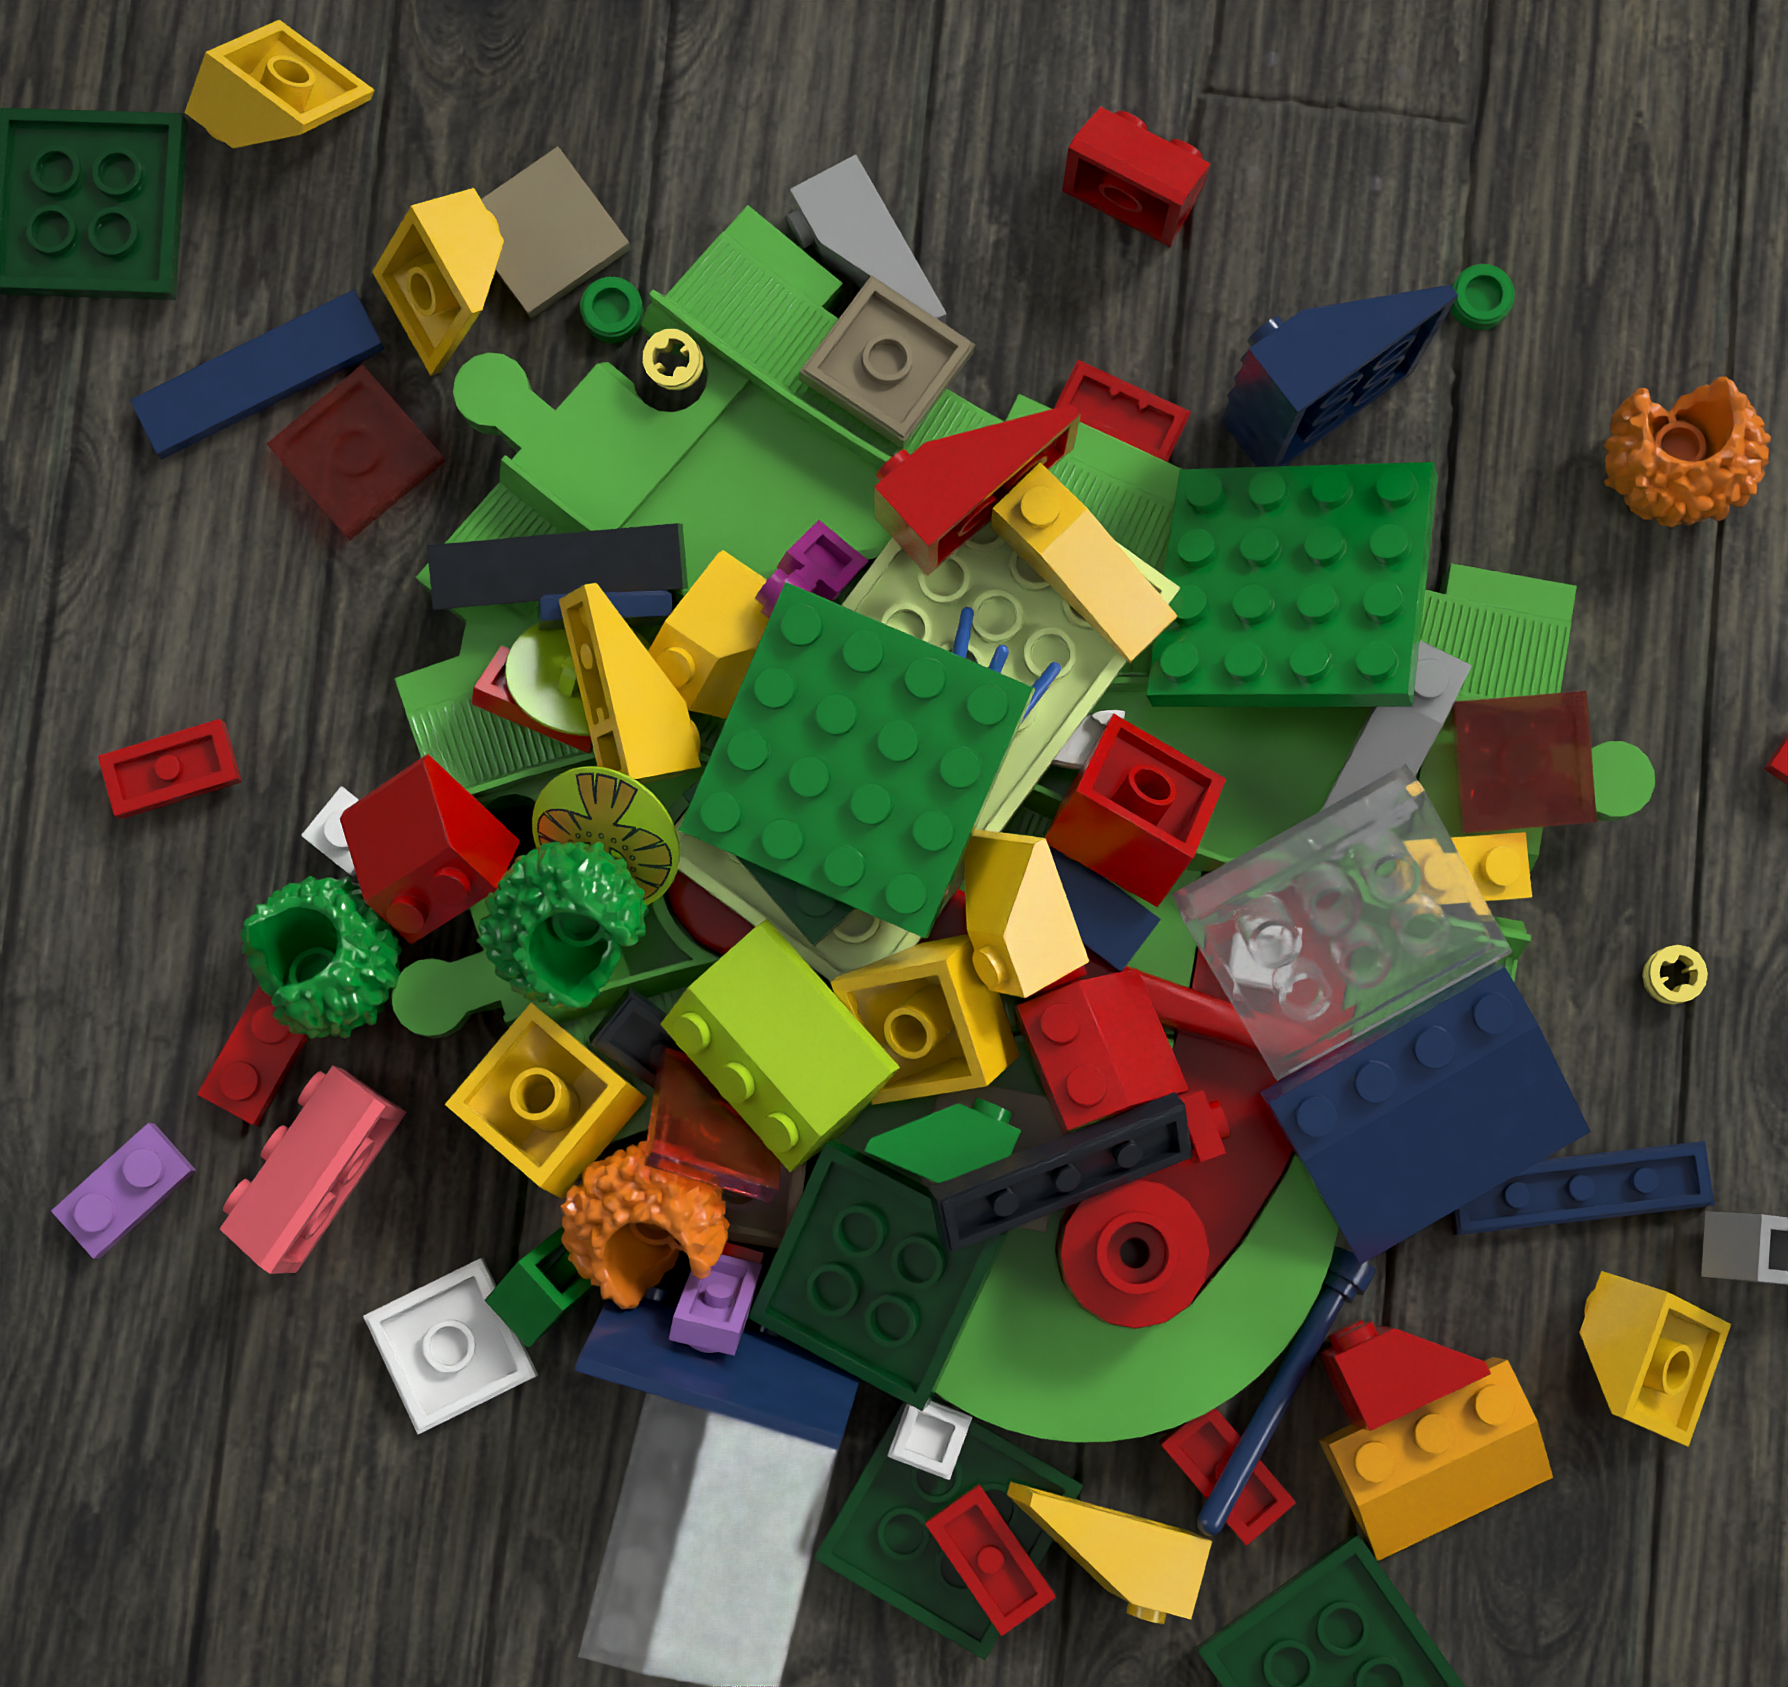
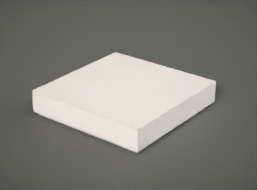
M480 1258L363 1316L417 1434L423 1433L538 1376L524 1343L484 1301L496 1287L484 1258Z

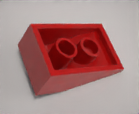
M1072 404L925 442L911 455L905 449L899 451L876 474V478L880 482L874 486L875 519L919 568L929 576L991 521L993 507L1035 466L1041 462L1050 470L1074 449L1081 413Z

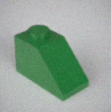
M976 1097L972 1109L958 1103L870 1138L865 1152L939 1184L1011 1156L1021 1130L1009 1125L1013 1115L1012 1112Z
M562 1226L518 1261L484 1300L527 1348L532 1346L566 1317L597 1287L591 1285V1279L582 1278L574 1264L568 1260L570 1252L565 1248L561 1240L565 1231Z

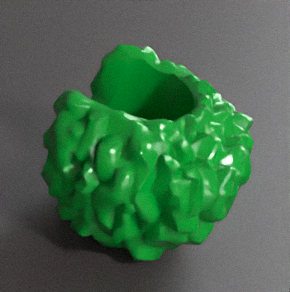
M583 842L575 844L544 843L538 849L531 850L527 855L518 856L512 868L506 871L498 882L497 890L494 893L490 892L488 894L485 904L489 915L481 918L478 925L481 936L477 939V942L486 949L488 960L495 965V975L506 982H510L512 991L524 994V998L529 1000H538V1002L548 1001L553 1009L564 1006L575 1011L589 1006L592 999L600 996L599 988L605 987L614 967L619 962L622 950L621 945L625 947L635 946L639 940L638 937L643 938L645 936L643 917L649 912L643 900L645 890L638 887L635 880L631 878L632 875L626 869V861L623 858L615 860L613 856L604 851V844L601 842L588 847Z
M310 876L299 884L289 883L283 886L281 891L279 889L274 891L271 897H268L265 904L255 905L253 914L243 923V928L240 931L241 940L244 942L242 953L248 955L247 963L262 990L273 997L271 1003L277 1008L272 1016L278 1021V1024L289 1026V1031L292 1034H306L310 1040L315 1037L323 1038L329 1034L334 1037L347 1038L350 1037L351 1030L365 1023L371 1026L376 1024L377 1013L383 1011L384 1003L388 1001L391 992L397 987L398 976L400 975L398 958L402 949L398 945V938L394 935L393 927L365 903L360 885L352 883L350 876L339 880L331 877L317 880L315 877Z

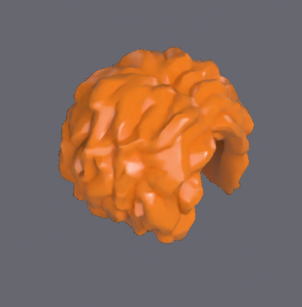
M1718 377L1717 380H1712L1710 385L1697 387L1692 393L1682 395L1675 402L1670 412L1666 411L1660 404L1651 402L1648 389L1638 388L1630 397L1626 398L1611 416L1609 427L1612 437L1606 439L1604 443L1607 452L1605 470L1609 477L1604 480V483L1607 487L1615 489L1620 495H1624V501L1630 507V511L1642 519L1652 520L1655 518L1659 525L1675 527V525L1683 523L1685 526H1690L1707 518L1721 521L1727 518L1730 506L1742 508L1747 505L1752 495H1756L1757 484L1765 476L1763 468L1769 463V448L1766 444L1770 442L1771 436L1765 433L1763 429L1765 424L1762 418L1757 416L1756 410L1750 405L1747 396L1739 392L1735 383L1727 377Z
M641 1141L637 1147L633 1144L627 1147L626 1151L617 1150L612 1156L605 1158V1160L591 1162L582 1172V1183L578 1186L572 1185L567 1190L566 1202L560 1206L563 1213L561 1226L565 1230L561 1240L565 1248L570 1252L568 1260L574 1264L582 1278L591 1279V1285L600 1286L603 1299H612L621 1309L637 1307L639 1302L646 1297V1290L660 1283L664 1274L674 1267L680 1250L687 1253L695 1277L700 1280L711 1275V1267L717 1264L728 1239L727 1229L730 1226L729 1221L724 1217L726 1204L721 1199L724 1188L722 1184H718L712 1177L714 1172L713 1166L700 1165L693 1160V1154L688 1150L670 1148L665 1145L654 1147L648 1141Z

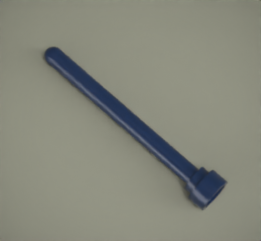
M1334 1246L1332 1259L1320 1293L1197 1518L1198 1529L1203 1534L1214 1536L1222 1530L1344 1302L1352 1303L1356 1294L1364 1295L1376 1272L1375 1268L1368 1262L1360 1265L1354 1253Z

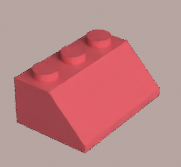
M332 1065L327 1074L319 1071L311 1078L299 1096L298 1103L303 1106V1109L290 1128L281 1125L272 1134L260 1154V1157L266 1160L261 1170L252 1182L247 1179L241 1181L223 1207V1211L229 1216L220 1227V1230L259 1267L270 1274L297 1273L407 1113L345 1069Z

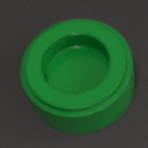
M1490 264L1470 266L1460 273L1452 286L1458 296L1450 310L1456 320L1467 328L1473 330L1494 328L1505 319L1513 306L1515 299L1513 283L1509 276L1496 266Z
M619 277L598 279L588 286L581 298L580 312L585 327L592 336L600 341L607 343L623 342L636 334L641 327L644 318L642 300L637 289L625 279Z

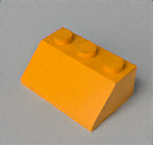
M1495 1357L1486 1360L1485 1362L1491 1375L1372 1431H1367L1351 1424L1319 1439L1320 1445L1365 1540L1377 1561L1553 1478L1538 1421L1508 1360Z

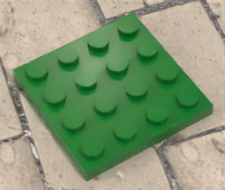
M1434 462L1180 469L1164 576L1180 587L1178 593L1169 603L1177 618L1154 640L1146 692L1152 707H1413L1438 479Z
M785 582L679 831L920 937L928 938L1035 692V688Z

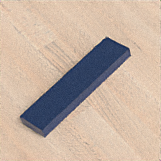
M353 289L130 399L156 454L161 459H164L385 348L356 291Z
M1705 1141L1541 1160L1451 1212L1454 1235L1714 1206Z

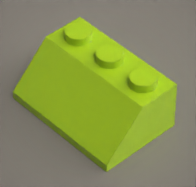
M768 919L758 924L685 990L660 1024L789 1172H792L822 1151L824 1144L829 1140H838L900 1068Z

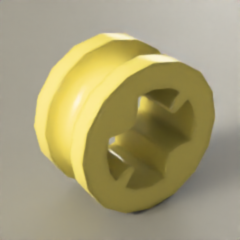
M664 329L655 333L644 347L643 365L646 373L659 386L665 389L683 390L688 388L699 379L703 370L704 357L699 345L687 333L678 329ZM673 344L684 345L680 351L684 356H689L688 366L676 367L673 376L663 375L666 368L661 363H657L659 353H670Z
M1674 945L1652 954L1644 965L1642 977L1644 987L1651 997L1660 1003L1674 1005L1690 1001L1698 996L1706 985L1708 973L1706 964L1699 953L1690 947ZM1679 959L1686 965V968L1681 970V973L1689 972V984L1676 986L1671 991L1663 984L1668 980V977L1660 978L1661 966L1673 964Z

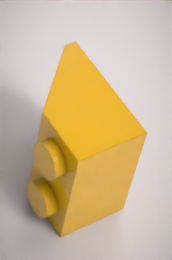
M969 934L918 944L840 975L831 981L834 994L900 1067L872 1099V1105L985 1087L1020 1056L999 992L989 990L974 968L972 956L975 951Z
M531 1002L445 1105L540 1188L563 1200L567 1195V1190L572 1185L574 1186L582 1177V1172L587 1168V1165L598 1158L647 1097Z

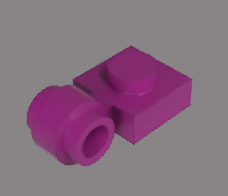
M818 520L786 551L776 566L778 569L762 586L755 599L763 605L761 613L768 619H770L785 582L834 602L859 576L869 561Z

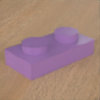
M148 1123L52 1209L51 1212L93 1259H100L192 1176L196 1170L155 1124Z
M721 1254L717 1264L711 1267V1275L700 1280L693 1275L691 1269L673 1316L669 1340L688 1344L701 1352H721L735 1356L758 1289L763 1264Z

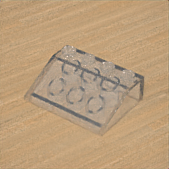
M1407 764L1402 765L1172 893L1184 924L1277 1081L1513 953L1427 793Z
M646 1393L578 1657L642 1674L713 1687H779L838 1450Z

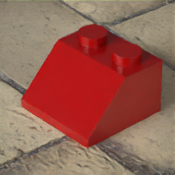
M1100 106L1074 136L1068 147L1062 192L1171 248L1205 186L1211 163L1203 160L1201 152L1191 144L1179 139H1171L1169 142L1149 132L1147 125L1135 115L1125 111H1116L1114 114Z
M1113 713L1064 796L1044 838H1046L1048 845L1064 853L1070 859L1078 861L1116 883L1127 892L1135 894L1158 908L1194 858L1226 778Z
M426 754L345 809L339 818L365 903L410 944L415 943L480 902L490 892L494 893L498 888V882L507 871L520 843L516 836L429 754Z
M1138 968L1080 980L1016 1005L1015 1021L1062 1135L1175 1092L1179 1096L1189 1091Z
M1363 1319L1328 1334L1327 1337L1331 1346L1317 1352L1350 1424L1367 1431H1372L1491 1375L1485 1361L1396 1328L1374 1325L1373 1321L1364 1323Z

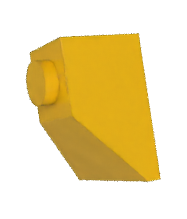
M277 20L205 52L185 113L205 127L207 132L215 139L225 142L231 148H238L301 135L370 101L375 90L281 20Z
M474 188L411 205L372 271L430 376L442 372L483 310L504 243L497 220L490 211L486 210Z
M724 550L715 556L665 620L648 652L685 700L688 710L727 719L769 619L761 613L763 605L755 599V596L767 579Z
M975 829L964 854L967 931L975 951L972 956L973 965L978 976L988 986L989 990L1026 998L1088 963L1089 960L1046 838Z
M1601 1271L1595 1289L1587 1298L1584 1310L1585 1318L1579 1333L1610 1411L1615 1416L1689 1447L1731 1324L1669 1292Z

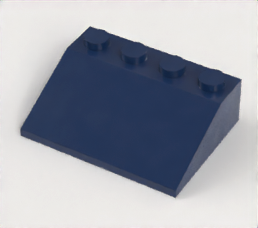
M1451 285L1304 309L1285 323L1280 316L1270 319L1259 327L1247 340L1251 347L1240 359L1243 365L1233 378L1236 383L1234 388L1227 394L1229 402L1221 422L1256 467L1286 466L1412 374L1458 294Z
M1487 960L1260 1092L1360 1265L1591 1132L1536 1019L1505 966L1492 960Z
M657 1286L647 1289L646 1297L633 1309H621L612 1299L606 1300L579 1355L575 1371L839 1450L859 1385V1377L754 1322L753 1329L744 1327L735 1356L721 1352H701L688 1344L669 1340L673 1316L677 1306L666 1303L669 1291Z

